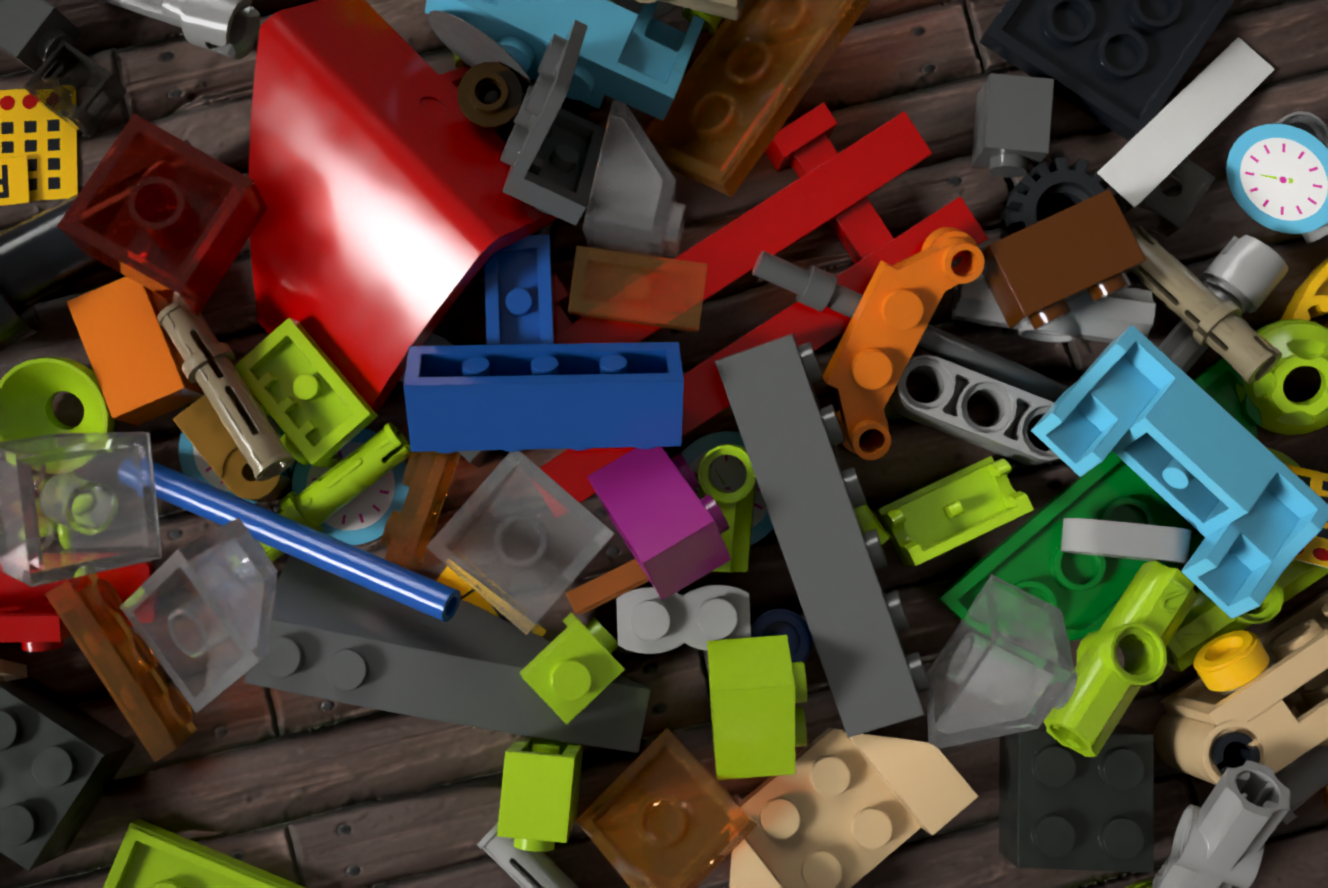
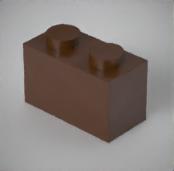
M1108 189L988 245L982 252L985 260L982 274L1009 328L1011 329L1030 320L1034 330H1037L1071 313L1067 302L1089 292L1093 302H1097L1128 287L1131 283L1126 274L1146 261V258L1111 190Z

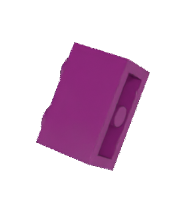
M662 447L653 449L635 448L587 476L608 517L662 601L731 560L721 537L722 533L730 529L728 522L710 494L702 499L697 497L693 490L699 487L698 481L680 453L670 458Z

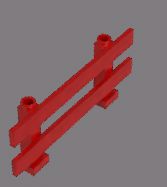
M823 102L770 136L764 151L777 172L791 165L799 179L573 324L563 310L572 304L570 295L557 275H552L555 344L640 343L751 272L762 251L776 256L827 222L855 263L837 275V283L862 295L881 260L894 265L921 252L926 238L939 228H957L969 234L976 241L977 245L986 241L988 237L960 196L898 237L893 238L867 196L932 155L931 150L904 111L838 153L829 140L838 123ZM963 250L955 254L952 262L963 256ZM795 302L683 375L682 437L731 406L715 361L794 332L799 345L811 341L813 349L816 351L844 333L851 318L827 307L820 312L802 303ZM636 447L591 448L582 451L567 449L533 471L531 475L557 515L561 516L596 493L587 476Z

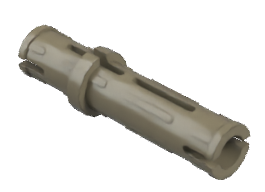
M1141 225L1136 229L1134 227L1131 229L1146 258V261L1131 272L1193 330L1192 338L1201 347L1206 348L1210 346L1216 353H1219L1249 384H1252L1255 380H1260L1268 374L1280 361L1282 353L1265 338L1263 339L1241 318L1243 310L1233 301L1224 302L1211 292L1179 260L1157 243L1158 241Z
M184 298L166 306L160 311L157 319L185 361L182 364L183 373L191 383L199 384L221 419L223 426L229 432L251 467L257 481H265L284 472L292 465L294 457L283 445L261 406L255 400L233 365L236 355L228 343L218 341L199 311L198 304L194 299Z

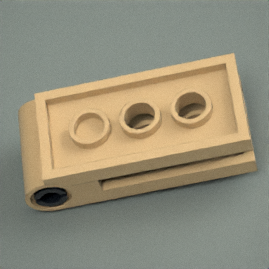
M1328 589L1257 636L1270 657L1268 666L1258 677L1241 687L1217 692L1209 690L1198 675L1160 701L1167 713L1161 717L1156 725L1154 745L1159 757L1168 766L1216 785L1228 767H1240L1247 760L1270 767L1275 774L1315 746H1328Z

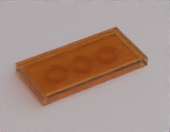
M746 0L740 18L737 21L725 18L685 74L664 121L654 118L635 147L644 158L733 197L871 0Z

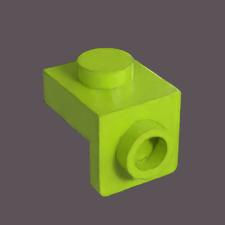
M572 612L563 620L567 628L519 672L528 685L567 725L625 670L611 655L618 647V642L595 617L583 625Z

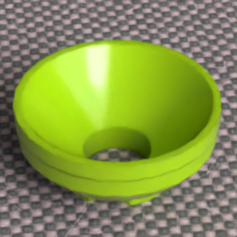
M1288 319L1268 324L1257 330L1256 332L1263 339L1265 338L1282 353V357L1276 366L1260 380H1255L1252 384H1249L1242 377L1245 389L1236 383V392L1240 403L1247 392L1253 404L1260 410L1262 425L1258 426L1274 433L1285 435L1306 434L1328 425V328L1314 321ZM1301 366L1316 368L1321 377V385L1317 394L1303 402L1288 400L1283 391V384L1290 371Z
M61 357L31 359L14 366L0 380V444L14 460L25 467L41 473L59 474L71 472L91 462L104 450L111 439L115 419H112L94 371L82 363ZM61 391L74 394L83 404L84 417L77 427H69L62 424L54 415L53 401Z

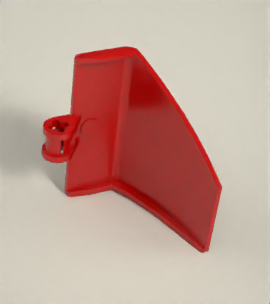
M318 0L274 13L261 25L259 30L250 121L248 174L249 233L257 318L260 325L269 334L289 317L299 321L368 405L377 413L406 371L409 346H422L448 309L490 256L496 251L533 234L558 219V217L544 214L534 206L502 192L510 169V165L500 161L506 145L502 138L508 131L503 126L499 128H482L473 124L462 113L458 102V86L463 75L471 68L470 66L461 67L439 75L365 0Z

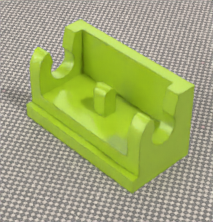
M989 456L877 509L886 531L888 530L891 534L890 539L903 566H917L1033 511L1034 508L1027 494L1022 491L1016 492L1008 479L1007 474L1012 470L1010 464L1005 459L994 461L993 457Z

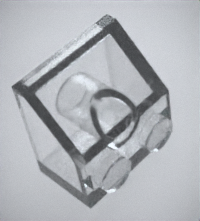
M612 100L582 228L591 259L654 272L665 265L667 256L674 258L679 256L685 229V221L683 220L686 204L676 202V180L627 104Z
M63 433L0 442V559L3 573L34 587L162 558L150 433Z
M518 451L509 452L426 548L525 635H529L538 628L564 598L565 593L570 591L615 533L523 453Z
M240 518L177 549L120 606L121 610L196 713L207 707L270 654L278 571L266 556L262 545L253 538Z
M991 574L969 608L964 620H961L927 672L931 690L927 691L928 743L942 749L1038 729L1053 708L1057 710L1063 708L1075 690L1077 673L1073 664L1070 641L1067 637L1062 610Z

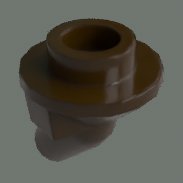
M483 62L471 67L463 75L458 86V102L462 113L473 124L485 129L503 126L511 133L516 124L513 120L523 103V89L518 76L509 67L498 62Z

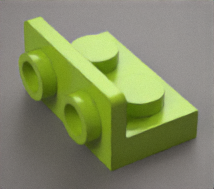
M290 317L235 365L253 397L261 406L267 418L271 416L285 432L280 437V440L287 451L304 466L310 463L312 466L334 467L341 461L337 452L378 417L299 321Z

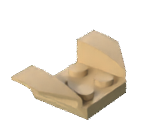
M829 727L795 755V774L770 776L731 809V832L733 836L729 888H851L920 828L933 836L979 796L934 743L864 733L848 738L845 730Z

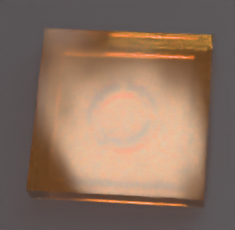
M668 728L576 820L630 888H697L758 825L680 738Z

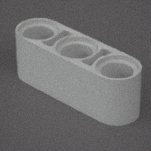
M925 354L910 359L889 399L894 410L907 419L1019 463L1034 466L1060 459L1050 448L1047 451H1043L1033 446L1027 433L1031 420H1040L1055 402L937 356ZM921 373L930 378L935 389L934 398L931 403L917 402L909 395L906 387L909 374ZM971 396L983 397L992 406L994 414L989 427L978 426L969 418L967 402Z

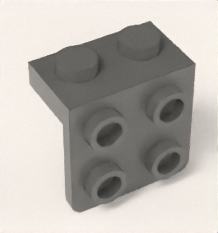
M574 20L565 39L556 34L552 36L537 71L540 74L534 87L529 85L523 96V103L513 120L516 124L500 158V161L510 165L502 190L503 193L534 206L544 214L553 215L575 226L587 207L607 129L561 108L569 90L588 27L577 20Z

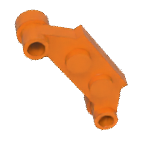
M954 227L939 228L926 238L921 252L894 265L881 260L823 374V380L826 384L835 388L839 406L836 415L845 438V442L842 445L862 459H879L888 452L891 446L889 424L885 417L884 408L945 291L958 284H966L976 280L984 269L985 260L983 253L969 234ZM963 250L961 262L957 266L951 267L955 254ZM873 429L867 438L860 439V436L865 431Z

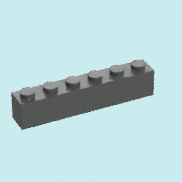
M794 332L715 361L847 737L849 738L925 715L920 693L931 690L929 679L919 651L906 654L899 631L909 629V622L898 591L886 594L878 570L888 567V562L877 530L873 529L864 532L856 508L866 505L867 502L855 467L842 470L834 446L844 443L845 438L833 404L821 408L812 383L823 380V375L811 341L799 345Z

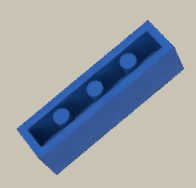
M679 342L409 346L403 387L411 452L436 451L439 453H453L476 450L518 452L525 449H572L582 451L591 448L636 447L640 449H653L656 447L681 446L684 377Z

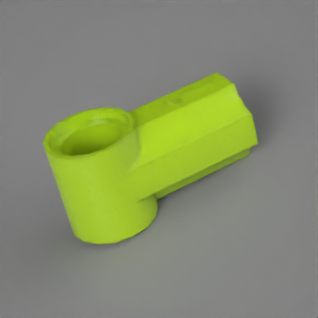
M733 443L721 444L706 453L700 461L698 468V498L702 499L710 494L730 527L729 530L721 534V537L731 560L713 571L729 573L748 572L756 476L746 448ZM732 455L743 462L746 467L747 477L741 487L735 490H725L715 484L711 476V468L717 457Z

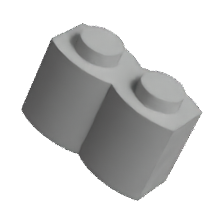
M715 584L691 589L683 595L676 592L663 601L654 587H643L624 593L616 598L618 646L632 652L643 654L662 653L675 649L684 643L707 651V641L751 637L749 593L736 587Z

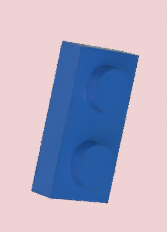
M549 234L528 235L496 251L484 264L487 345L555 344L551 238Z

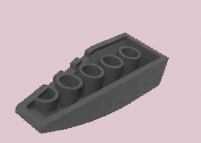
M291 555L259 616L244 682L419 718L639 753L651 688L620 674L567 725L528 685L519 673L551 643L546 638L516 626L460 599L454 616L448 622H443Z

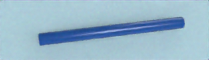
M132 454L124 460L120 467L119 478L121 482L443 622H448L458 609L461 599L459 590L138 454Z

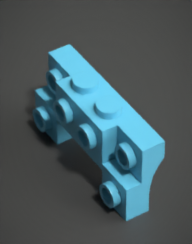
M426 0L424 11L427 14L434 10L443 11L473 25L503 47L522 66L529 78L537 80L540 74L537 71L552 36L556 34L565 39L574 20H577L588 27L566 97L582 101L599 109L604 96L607 95L664 121L675 98L705 22L704 19L693 15L686 33L652 18L659 1L651 4L644 3L639 16L608 0Z
M1133 325L1105 348L1080 379L1063 392L1031 430L1079 477L1101 463L1112 450L1205 538L1181 572L1231 619L1251 611L1262 604L1286 567L1322 530L1328 521V504Z

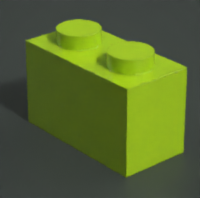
M777 635L707 641L712 735L717 780L795 774V747L807 746L803 706L795 707V703L807 702V681L804 662L791 661L788 636Z
M521 735L505 751L497 837L514 838L513 846L515 848L534 852L554 850L555 842L567 843L577 819L584 745Z

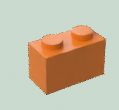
M138 271L66 301L112 419L137 426L190 404L204 395L199 384L191 383L183 373L182 364L185 361L157 319L161 310L177 301L175 294L168 285H161Z

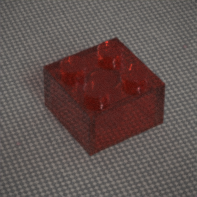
M133 114L57 227L85 254L198 316L268 207L254 180L140 116Z

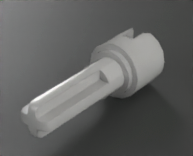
M100 0L180 27L185 39L191 45L233 59H242L249 54L257 40L260 28V13L250 6L252 0Z
M1244 235L1241 238L1233 236L1202 273L1203 284L1224 302L1233 301L1243 310L1242 314L1246 312L1253 313L1286 276L1289 267L1276 251L1260 240L1249 235ZM1181 319L1158 346V349L1184 373H1187L1208 347H1201L1192 338L1193 330Z

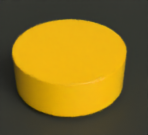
M1238 630L1220 635L1205 644L1196 654L1193 666L1209 690L1220 692L1241 687L1258 677L1268 666L1270 657L1255 633Z

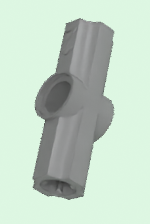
M982 273L976 280L970 283L958 284L953 287L950 307L952 311L951 320L1009 328ZM1126 287L1097 302H1093L1088 292L1067 302L1071 313L1053 323L1034 330L1030 320L1011 329L1019 330L1018 335L1024 338L1043 342L1065 343L1075 341L1077 338L1111 343L1133 325L1147 338L1154 323L1156 303L1153 301L1152 291L1141 290L1140 288Z
M1247 760L1240 767H1228L1202 807L1189 804L1184 810L1176 828L1171 853L1155 875L1152 888H1232V886L1249 888L1260 868L1265 842L1290 810V789L1276 778L1272 768L1257 762Z

